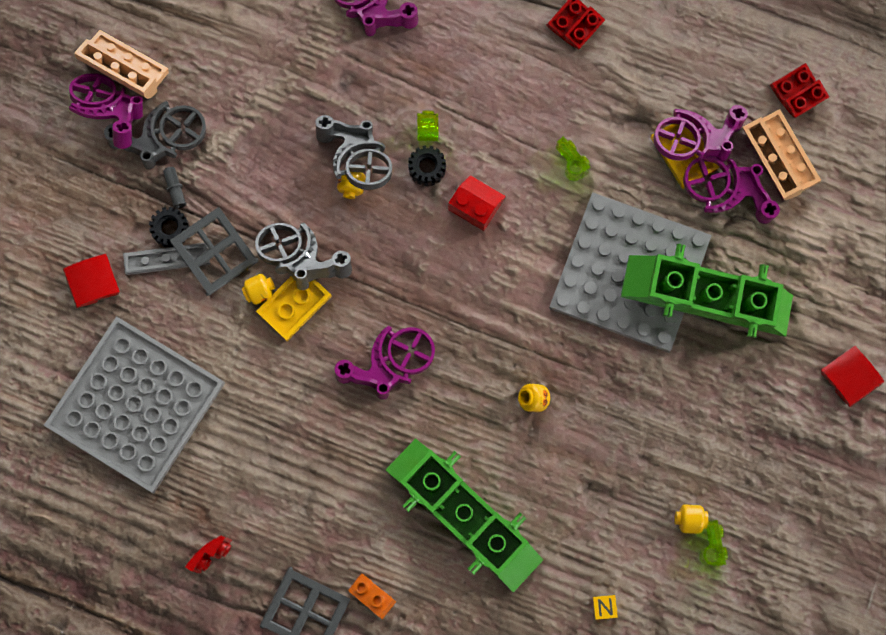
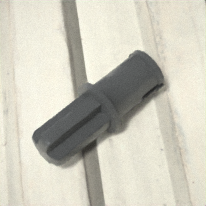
M167 167L163 173L168 186L166 190L170 193L173 208L185 207L187 204L182 192L183 185L179 182L176 169L174 167Z

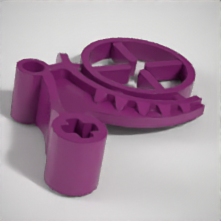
M334 0L339 6L349 9L346 11L347 17H358L364 26L367 36L375 35L376 29L380 27L403 26L407 29H412L419 22L417 7L410 2L402 4L400 9L388 11L386 9L388 0H373L372 2H370L371 0H354L352 3Z
M90 73L76 77L69 86V95L73 102L70 104L69 110L91 119H118L119 121H116L112 126L113 144L120 149L130 147L132 145V121L143 117L142 97H131L125 94V88H122L121 91H116L114 82L101 74ZM95 81L92 85L93 92H96L97 97L104 98L105 100L91 102L93 92L90 91V87L80 84ZM103 83L110 87L112 93L98 88ZM73 91L85 93L87 96L83 101L76 97Z
M734 105L729 110L723 127L716 129L707 119L695 112L674 109V117L666 118L658 124L653 136L654 145L663 156L671 160H686L696 154L699 156V161L704 156H712L725 162L733 149V143L729 139L742 128L748 117V112L743 106ZM669 124H679L676 138L680 137L684 127L689 129L694 135L695 141L681 137L679 143L693 150L683 154L674 153L678 144L677 139L674 140L671 150H667L661 144L659 136L673 140L675 134L661 128ZM700 133H701V135H702V137H703V141H704V149H703V152H701L700 150H698V148H699V146H700V142H701Z
M704 156L701 161L698 158L694 159L684 172L683 183L686 191L695 200L706 203L704 207L705 213H720L730 210L747 196L753 199L756 208V219L762 224L770 223L780 212L779 205L771 200L769 194L760 183L759 177L763 173V168L759 164H754L752 167H737L733 159L727 160V165H725L715 157ZM704 161L713 162L720 167L723 172L711 175L709 180L725 178L726 184L721 194L715 195L710 181L706 183L709 197H703L691 188V186L702 184L705 181L704 178L688 181L689 170L694 164H699L703 177L708 175ZM729 169L731 170L734 178L733 190L729 188L731 183ZM725 193L731 195L725 202L711 206V202L719 200Z
M388 325L374 342L371 352L372 366L370 370H362L354 366L349 360H340L335 365V377L337 381L343 384L353 382L377 389V397L379 399H387L390 390L399 382L411 384V379L408 378L409 375L422 373L431 365L435 354L433 340L425 331L419 328L408 327L394 333ZM417 333L411 346L412 349L416 348L422 336L429 342L431 357L417 350L414 351V356L427 362L421 368L405 369L411 358V353H407L401 366L392 358V345L406 352L409 349L407 345L396 341L402 334ZM389 335L391 339L388 344V356L383 357L382 346L385 338ZM390 361L397 371L403 373V377L391 371L385 362ZM348 369V374L341 375V370Z

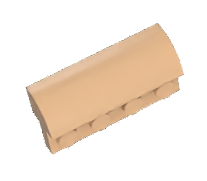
M101 30L91 40L86 39L74 53L79 61L146 99L153 97L157 93L158 85L169 73L167 67Z
M780 109L742 127L783 200L794 198L821 182L818 173Z

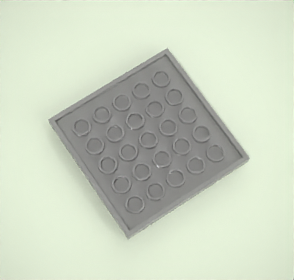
M592 192L549 309L670 353L684 312L673 310L672 317L663 316V307L620 297L628 256H656L657 254L675 256L676 244H684L686 247L683 258L690 262L698 263L701 267L712 235Z
M116 316L44 426L154 494L225 382Z

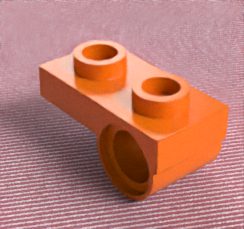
M362 573L348 590L381 619L387 615L397 602Z

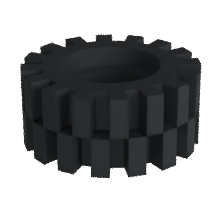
M426 145L423 146V149L418 147L416 152L411 153L408 167L413 181H417L419 185L424 183V186H428L430 183L433 186L436 181L439 183L446 171V160L443 153H440L438 148L434 150L433 146L426 148ZM424 159H430L435 163V169L430 173L422 172L419 168L420 162Z
M164 207L162 208L163 211H156V216L152 215V222L149 221L151 227L149 230L158 244H161L163 247H173L170 240L190 226L180 210H174L173 207H169L167 210ZM169 220L175 221L177 223V230L170 235L164 234L162 232V225Z

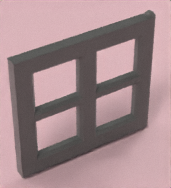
M220 207L170 240L205 289L207 296L213 294L259 261L258 258L254 257ZM218 219L229 236L213 246L202 229ZM198 233L209 250L193 259L182 243ZM235 243L246 260L231 270L219 253ZM215 257L226 274L211 284L199 267Z
M289 567L260 623V628L263 629L265 627L279 635H300L307 618L310 617L327 626L323 635H334L351 599ZM292 580L311 589L303 607L284 598ZM319 594L339 603L331 620L311 612ZM281 603L300 612L292 630L272 621Z

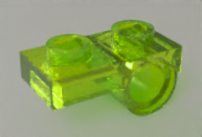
M429 110L417 113V140L438 141V114H434V111Z
M564 136L557 141L556 149L567 160L565 168L566 177L571 181L583 179L589 174L591 168L589 160L576 151L577 148L571 140L567 141ZM578 166L580 171L573 172L570 167Z
M718 520L708 521L706 531L709 546L702 548L700 551V561L706 566L726 565L728 552L727 548L722 545L721 538H724L723 527L718 524ZM709 549L716 553L714 562H710L706 557Z

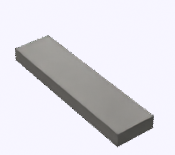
M205 243L184 245L193 259L209 250ZM175 247L123 253L126 275L188 267ZM210 260L203 265H210Z

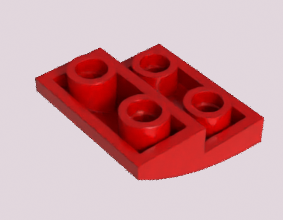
M568 0L546 26L565 42L579 50L605 19L591 6L588 8L580 0Z
M806 63L770 84L779 101L794 118L830 97L820 79L816 81Z
M106 254L95 256L63 268L76 308L95 304L100 299L119 295L120 293Z
M853 346L821 369V374L835 387V393L849 407L884 383L883 378L856 346Z
M222 535L213 539L190 559L185 568L195 573H201L202 570L205 572L212 562L211 557L220 559L229 553L232 547L229 544L232 540Z

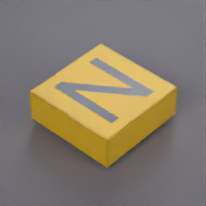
M615 595L592 597L595 620L618 618Z

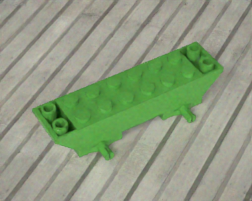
M676 244L675 256L661 254L656 256H628L620 297L663 307V316L672 317L673 310L746 327L748 328L747 336L751 338H756L757 330L786 337L793 295L783 288V284L767 279L768 265L760 264L758 276L755 277L728 274L700 267V264L683 258L686 247L684 244Z
M415 438L386 469L411 495L402 506L410 512L417 503L421 504L476 557V560L467 568L471 571L477 565L471 572L473 575L484 565L514 592L543 561L542 557L517 529L526 520V517L523 516L518 521L522 516L519 512L511 522L505 520L455 473L452 466L461 458L459 454L457 455L456 451L445 460L438 457L432 450Z

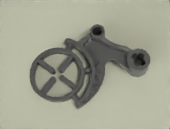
M167 101L161 103L146 118L141 137H132V145L124 150L139 155L143 166L146 169H152L155 167L156 162L166 155L176 158V149L189 150L198 146L206 135V123L203 115L197 109L186 105L170 109ZM164 111H166V113L161 118L160 128L155 129L156 122L159 116ZM178 112L191 113L184 121V125L186 127V134L195 139L193 142L188 144L175 143L181 136L182 130L180 129L181 123L172 117L173 114ZM196 117L202 122L200 135L187 128ZM167 120L179 128L170 139L164 134V125ZM110 124L105 128L104 135L111 148L120 149L113 144V124ZM161 133L164 142L171 148L168 149L163 146L155 134Z
M327 115L319 116L316 119V138L318 141L329 143L334 138L344 140V143L337 149L333 159V170L336 179H341V176L346 175L352 185L364 190L378 189L389 182L392 176V163L390 158L383 153L386 148L385 145L374 141L373 124L371 121H362L360 125H348L341 121L333 120L332 117ZM368 156L367 168L371 169L372 167V173L386 174V176L376 182H370L371 171H366L365 165L352 163L361 157ZM349 157L346 162V170H340L344 160ZM372 157L381 159L388 167L372 166ZM350 172H366L365 182L357 180Z
M286 223L270 224L264 227L256 237L255 246L260 259L267 264L275 265V272L277 274L288 273L296 281L299 290L308 289L309 282L318 278H332L336 276L343 279L349 277L352 273L351 257L345 251H337L333 254L332 259L324 262L316 260L318 253L317 240L312 230L305 223H301L299 229ZM276 230H286L294 235L281 240L282 245L280 244L278 247L282 258L276 259L264 255L266 252L275 250L276 244L280 243ZM271 232L275 242L259 247L263 237ZM302 232L305 233L308 240L305 250L302 249ZM299 241L296 250L287 256L283 246Z

